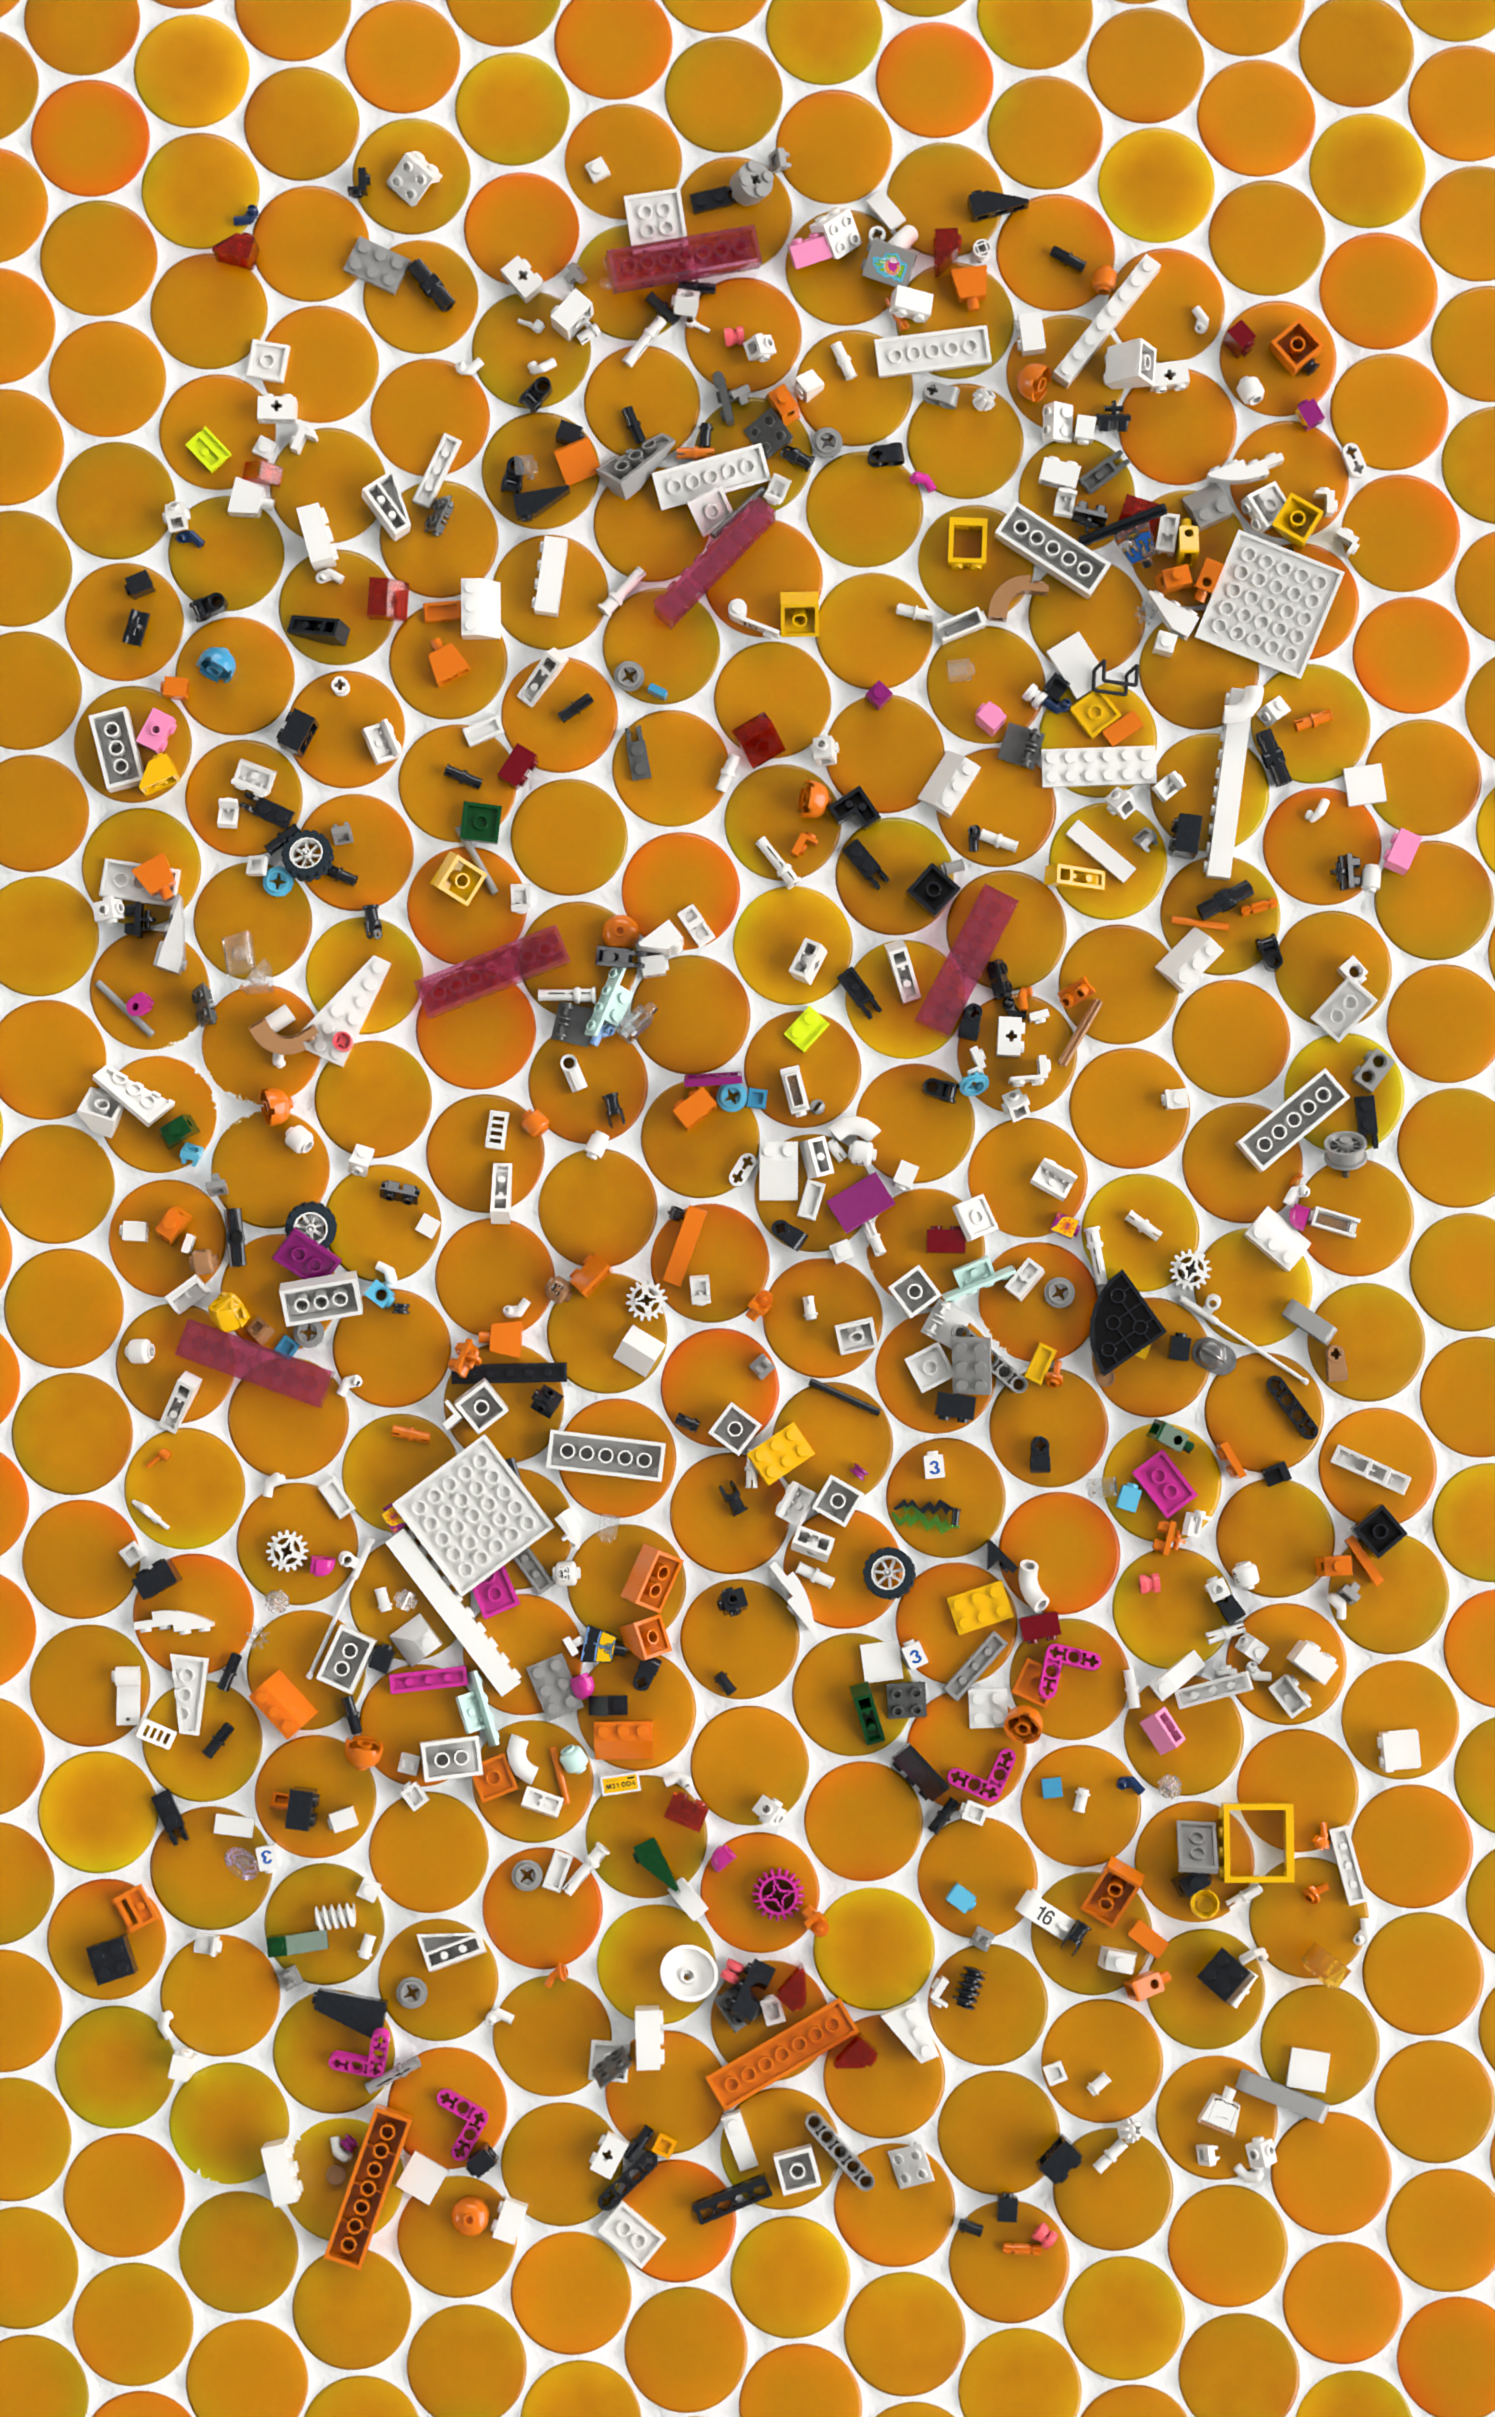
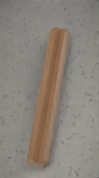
M1093 999L1059 1058L1058 1063L1061 1066L1066 1067L1100 1010L1103 1002L1099 999Z

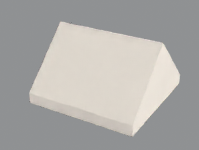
M873 1317L834 1326L841 1355L878 1347Z
M633 1325L622 1340L613 1358L646 1378L664 1349L665 1344Z

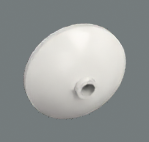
M681 1945L669 1951L664 1957L660 1967V1978L664 1988L670 1995L681 2001L696 2002L706 1998L714 1990L718 1980V1969L712 1956L704 1949L694 1945ZM683 1976H688L690 1980H685Z

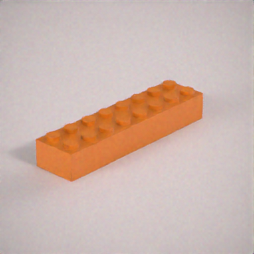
M377 2103L323 2258L361 2270L414 2116Z

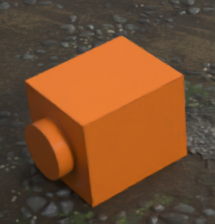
M165 676L164 681L161 682L160 691L166 699L186 701L189 699L190 681L188 678Z

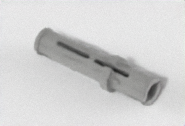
M415 2055L403 2063H397L396 2067L383 2073L382 2076L366 2082L365 2087L369 2094H372L398 2078L406 2077L409 2072L422 2066L421 2061Z

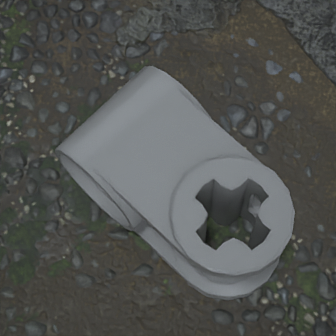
M928 382L924 387L922 397L927 403L946 409H956L960 389L951 385Z

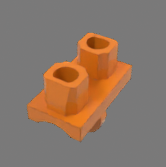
M1083 976L1059 991L1057 995L1060 997L1062 1005L1069 1009L1094 994L1096 990L1089 984L1087 978Z
M763 1290L756 1294L747 1305L750 1309L745 1316L753 1322L760 1315L763 1317L772 1306L773 1295L771 1292Z
M466 1339L465 1343H457L455 1352L459 1356L457 1359L451 1358L448 1362L450 1370L457 1372L461 1378H466L469 1370L473 1369L474 1365L479 1366L482 1362L481 1358L478 1357L479 1349L472 1343V1339Z
M1171 1520L1169 1522L1158 1521L1156 1531L1166 1533L1164 1541L1154 1538L1153 1549L1169 1556L1172 1541H1174L1172 1549L1178 1550L1179 1543L1185 1544L1186 1540L1181 1539L1182 1531L1176 1530V1535L1173 1537L1177 1522Z
M810 1905L801 1912L806 1919L804 1922L805 1926L817 1937H824L829 1933L828 1920L820 1911L817 1912Z

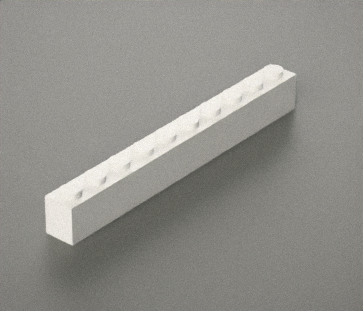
M1231 688L1229 693L1226 692L1225 704L1235 705L1239 703L1244 697L1245 689ZM1251 717L1241 723L1225 724V729L1221 730L1220 741L1223 744L1222 749L1219 748L1217 760H1220V768L1217 767L1215 772V779H1218V783L1213 788V797L1216 799L1215 805H1211L1210 816H1213L1212 824L1209 823L1208 835H1211L1210 842L1206 843L1205 853L1208 854V861H1204L1203 872H1206L1205 878L1228 881L1231 877Z
M403 1528L385 1543L503 1697L521 1683L519 1679L522 1677L516 1668L512 1669L509 1666L510 1660L504 1652L499 1653L496 1649L498 1647L496 1641L492 1637H487L484 1633L487 1630L480 1621L477 1623L474 1620V1612L469 1606L465 1608L461 1602L463 1600L457 1590L453 1592L450 1588L451 1582L445 1575L443 1577L438 1572L439 1566L434 1560L430 1561L426 1556L428 1552L422 1544L418 1546L415 1542L417 1537L411 1529L407 1531L406 1528Z

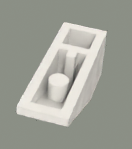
M555 647L547 651L517 697L532 708L559 675L569 658Z
M903 939L885 944V950L902 1002L906 1003L921 998L907 946Z
M493 1163L490 1204L491 1224H510L512 1163Z
M188 1371L181 1375L177 1380L158 1426L174 1434L177 1433L203 1379Z
M1192 1650L1148 1685L1159 1700L1163 1701L1184 1685L1206 1664L1196 1651Z
M740 2109L721 2115V2120L740 2172L758 2166L759 2164Z

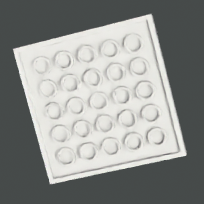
M1238 530L1195 638L1301 679L1345 572Z
M486 1434L392 1504L461 1597L555 1527Z

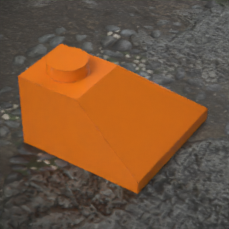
M661 1614L619 1627L624 1646L642 1661L672 1651Z

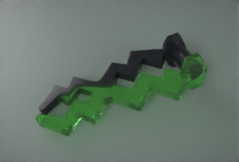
M904 1499L894 1508V1510H898L904 1507L905 1513L913 1508L916 1514L912 1517L907 1513L900 1519L892 1512L899 1526L907 1521L911 1527L916 1521L921 1520L927 1531L936 1525L941 1535L951 1528H960L959 1517L961 1509L953 1508L940 1499L935 1506L929 1501L922 1508H919L913 1499L909 1504ZM941 1507L946 1515L952 1510L951 1525H949L946 1519L941 1523L937 1515L931 1521H928L924 1514L929 1509L934 1515Z

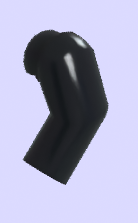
M971 825L968 828L969 852L979 851L978 841L981 829L978 825Z
M1006 997L1002 1004L1007 1015L1010 1017H1022L1025 1020L1027 1011H1019L1014 1003V999Z

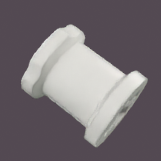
M335 677L331 682V687L337 696L344 697L349 693L350 685L344 677ZM339 683H343L344 685L342 687V690L338 689Z

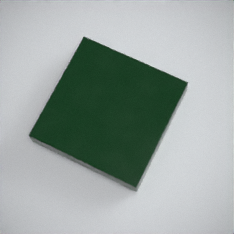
M464 801L459 840L497 845L502 806Z

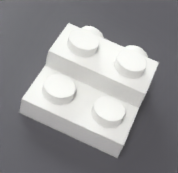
M1276 481L1247 495L1241 501V509L1250 516L1252 527L1261 534L1273 527L1272 523L1287 499Z

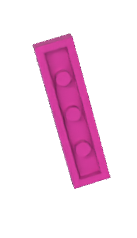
M457 1666L389 1674L391 1694L468 1685L467 1667Z

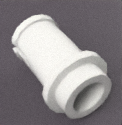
M596 323L589 324L590 327L576 335L582 346L595 336L599 337L598 334L601 331Z
M832 1138L827 1142L828 1150L838 1163L848 1156L838 1144V1139Z
M814 1296L802 1297L805 1312L803 1317H805L806 1321L817 1319L818 1312L815 1309Z
M386 1587L374 1590L379 1604L377 1608L380 1609V1612L392 1610L391 1606L393 1604L390 1603Z
M1078 1787V1790L1075 1791L1077 1795L1073 1811L1085 1813L1087 1799L1090 1796L1089 1789Z
M364 1933L360 1950H357L359 1953L358 1957L369 1960L370 1956H372L371 1951L376 1936Z
M1103 2072L1092 2083L1089 2082L1086 2088L1093 2096L1099 2095L1098 2092L1112 2081Z

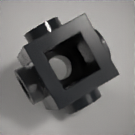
M544 1384L540 1390L536 1389L531 1399L534 1401L530 1408L550 1419L564 1396Z
M733 1587L724 1589L718 1597L719 1600H717L718 1609L720 1612L723 1611L724 1616H737L748 1607L743 1587L734 1590Z

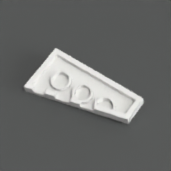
M105 1065L93 1075L92 1080L147 1127L151 1126L175 1106V1101L171 1099L166 1100L161 1097L160 1093L152 1092L144 1088L143 1084L129 1080L128 1076L108 1065Z
M170 1654L179 1734L199 1736L209 1658Z

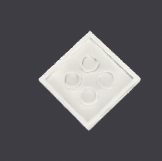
M680 188L624 196L632 253L688 245Z

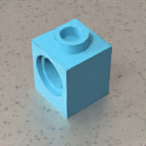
M377 1279L364 1294L383 1309L386 1306L389 1308L396 1300L394 1298L396 1294ZM385 1290L386 1298L379 1301L377 1299V1292Z
M1127 1482V1485H1121L1115 1507L1135 1513L1142 1490L1138 1489V1485Z
M957 1882L945 1897L948 1902L963 1913H966L967 1910L971 1911L977 1903L974 1901L976 1896Z

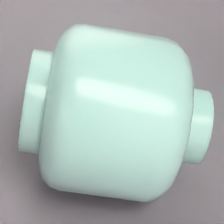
M571 1744L561 1751L559 1760L568 1773L580 1774L586 1769L588 1757L580 1746Z

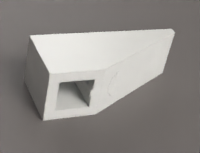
M1149 590L1147 598L1168 630L1187 641L1200 617L1193 610H1185L1180 607V603L1172 599L1169 601L1164 598L1161 592Z

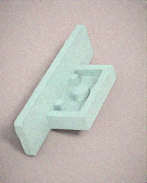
M613 967L610 970L607 982L601 990L598 1003L594 1006L592 1017L586 1025L585 1035L597 1037L603 1022L615 1028L620 1027L634 994L620 986L626 968Z
M988 1255L953 1269L952 1271L959 1287L941 1295L945 1302H955L965 1294L972 1295L977 1292V1289L993 1286L996 1281L1010 1279L1016 1273V1270L1010 1265L994 1272Z
M477 1670L468 1672L467 1676L472 1692L455 1697L465 1732L470 1734L484 1729L489 1747L499 1745V1733L494 1727V1717L488 1708V1697L482 1688V1677Z

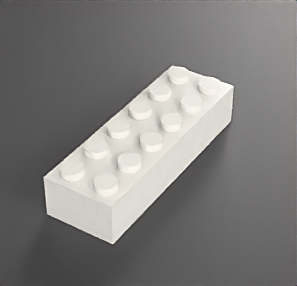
M1015 501L994 533L993 538L1088 600L1111 565L1110 562L1017 501Z
M1325 1068L1236 1142L1235 1145L1258 1172L1261 1173L1347 1101L1350 1096Z
M550 1430L546 1468L662 1482L666 1443Z

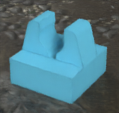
M186 1142L179 1156L182 1163L185 1164L187 1159L193 1161L192 1166L195 1167L203 1155L204 1147Z

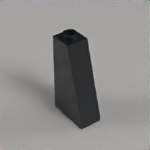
M320 1987L313 1994L312 2004H315L314 2010L372 2038L375 2029L384 2027L388 2000Z

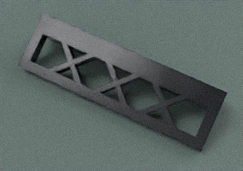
M761 2173L692 2202V2208L697 2214L700 2224L703 2225L773 2196L765 2173ZM765 2185L767 2193L762 2195L753 2192L755 2188ZM746 2192L749 2194L747 2201L743 2203L735 2200L736 2196ZM723 2201H731L730 2207L726 2210L717 2207ZM709 2207L712 2208L711 2216L703 2219L700 2211Z

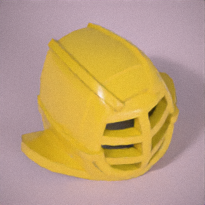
M232 1292L218 1294L217 1299L208 1306L211 1321L225 1333L242 1328L247 1323V1320L250 1319L247 1309Z

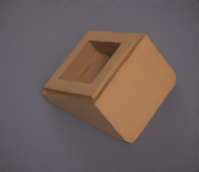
M259 1316L245 1329L261 1345H264L275 1333V1330Z

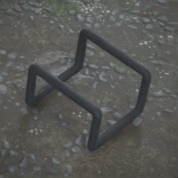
M1103 659L1092 670V691L1127 696L1128 686L1136 687L1138 685L1139 665L1135 664L1125 674L1124 682L1105 679L1106 660ZM1102 666V681L1104 683L1123 685L1124 693L1095 689L1096 671ZM1135 670L1134 683L1128 682V677Z

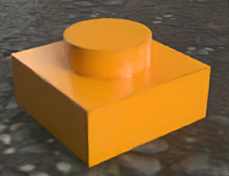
M660 2132L651 2151L669 2160L677 2140Z

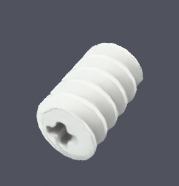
M354 1902L352 1908L346 1903L344 1909H342L341 1904H338L337 1910L334 1909L333 1905H330L328 1911L325 1905L322 1906L321 1911L315 1906L316 1926L321 1931L324 1930L325 1925L328 1930H331L333 1924L336 1929H339L340 1924H342L343 1928H347L348 1922L351 1927H355L356 1910Z

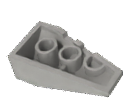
M661 433L643 442L641 447L633 451L631 448L626 450V454L619 458L614 456L608 459L596 469V472L615 495L627 500L640 490L676 441Z

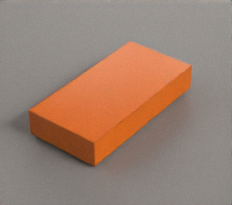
M461 600L423 603L424 622L436 623L461 620Z
M1133 710L1101 733L1110 746L1114 747L1143 728L1144 725Z
M1140 1919L1137 1920L1127 1933V1935L1157 1959L1170 1945Z

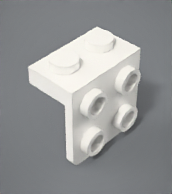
M413 151L405 153L388 178L387 185L410 206H416L430 184L439 182L442 175L438 172V168L429 164L420 152Z
M832 208L828 211L827 215L816 218L815 222L809 226L811 233L824 232L834 259L841 258L861 245V238L850 208Z
M1039 1055L1036 1059L1038 1075L1009 1077L1008 1084H1012L1013 1087H1023L1025 1083H1032V1086L1043 1085L1044 1081L1048 1079V1073L1051 1071L1050 1059H1047L1046 1055Z
M1416 1729L1379 1732L1377 1746L1381 1751L1379 1766L1382 1768V1771L1387 1773L1394 1772V1770L1419 1768L1421 1766L1419 1735Z

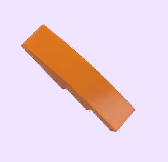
M689 1205L663 1281L681 1287L707 1211Z

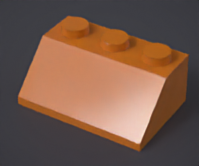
M644 1543L621 1597L661 1614L684 1560Z
M280 1669L249 1696L252 1702L287 1740L318 1713V1710Z
M653 1720L594 1721L595 1760L653 1759Z

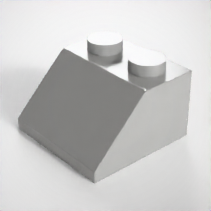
M1217 483L1181 498L1190 519L1193 520V525L1198 526V532L1231 518L1234 513L1227 495Z

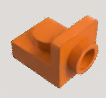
M801 832L791 851V855L795 858H798L799 854L803 855L808 846L805 842L817 846L818 840H816V836L810 832Z

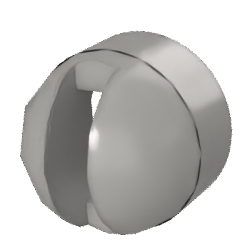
M815 1099L811 1102L810 1111L813 1114L820 1115L824 1112L825 1104L822 1100ZM820 1102V1107L817 1109V1111H815L814 1107H816L817 1103Z

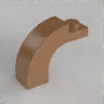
M1031 575L1016 576L1007 580L993 594L987 620L1006 622L1008 606L1015 597L1024 594L1047 597L1049 585H1046L1043 581L1030 583Z
M265 1017L248 1027L252 1036L263 1048L282 1055L296 1054L306 1050L303 1042H311L317 1037L316 1034L319 1033L315 1025L312 1024L295 1035L282 1036L271 1028Z

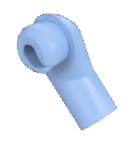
M610 1024L602 1025L598 1036H592L589 1043L598 1047L602 1038L612 1036L615 1033V1028Z

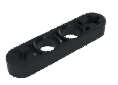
M1279 1376L1269 1377L1266 1381L1267 1390L1300 1435L1307 1440L1316 1438L1318 1435L1317 1425L1284 1380ZM1272 1379L1274 1381L1278 1380L1280 1382L1278 1384L1280 1390H1282L1283 1388L1286 1389V1391L1280 1393L1278 1397L1275 1393H1278L1279 1391L1276 1388L1270 1387L1272 1385ZM1285 1394L1292 1398L1289 1405H1284L1281 1402V1398ZM1295 1410H1300L1303 1413V1418L1300 1421L1293 1419L1292 1414ZM1308 1419L1309 1422L1305 1424L1309 1428L1313 1427V1435H1305L1306 1428L1303 1425L1300 1428L1298 1424Z
M652 2151L644 2152L600 2194L598 2206L604 2211L613 2209L657 2166L658 2156ZM646 2156L649 2158L651 2156L654 2157V2164L651 2165L650 2163H648L644 2168L647 2171L644 2172V2170L641 2166L638 2165V2163L640 2162L641 2165H643L646 2162ZM632 2169L640 2171L641 2176L638 2179L630 2177L629 2173ZM619 2182L626 2185L627 2189L623 2193H619L615 2189L616 2184ZM612 2189L614 2195H616L619 2198L616 2199L614 2196L610 2200L611 2205H603V2197L607 2199L609 2196H611L612 2193L609 2191Z

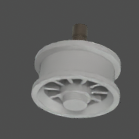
M1335 1132L1330 1134L1324 1141L1326 1149L1324 1155L1325 1163L1333 1169L1342 1170L1343 1178H1349V1170L1358 1169L1367 1161V1154L1365 1152L1367 1140L1357 1132Z

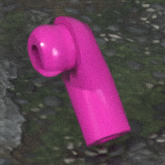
M916 471L909 477L911 484H923L928 493L937 489L928 474Z

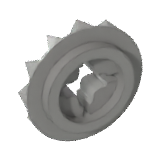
M821 428L813 436V449L817 455L824 458L834 457L841 450L842 437L833 428ZM832 437V447L826 446L823 448L824 442L822 439L827 441Z
M622 662L615 669V683L625 691L638 690L644 681V671L636 662ZM624 670H626L629 674H634V683H632V681H630L629 679L624 680V678L626 677Z
M1057 1277L1046 1284L1044 1295L1046 1301L1051 1306L1063 1308L1073 1301L1075 1289L1068 1279ZM1056 1287L1059 1289L1067 1288L1063 1293L1064 1300L1060 1296L1052 1297L1056 1293Z
M320 1321L295 1325L293 1331L294 1338L302 1347H316L322 1342L324 1327ZM309 1324H311V1330L317 1332V1334L311 1335L308 1341L307 1335L301 1333V1331L308 1330Z
M522 1860L512 1870L514 1885L523 1891L536 1889L543 1878L541 1867L532 1860ZM533 1869L531 1877L534 1881L527 1878L522 1882L521 1880L524 1876L522 1872L524 1870L528 1872Z
M415 1977L402 1980L396 1991L400 2004L410 2009L420 2007L426 2001L428 1994L426 1984L420 1978ZM409 1987L412 1989L419 1988L415 1993L416 1999L412 1995L405 1997L409 1992Z

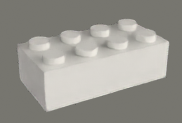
M124 706L89 715L107 790L112 793L139 786L144 774V768L130 712L127 707Z
M357 1271L280 1283L279 1293L286 1327L363 1314V1301Z

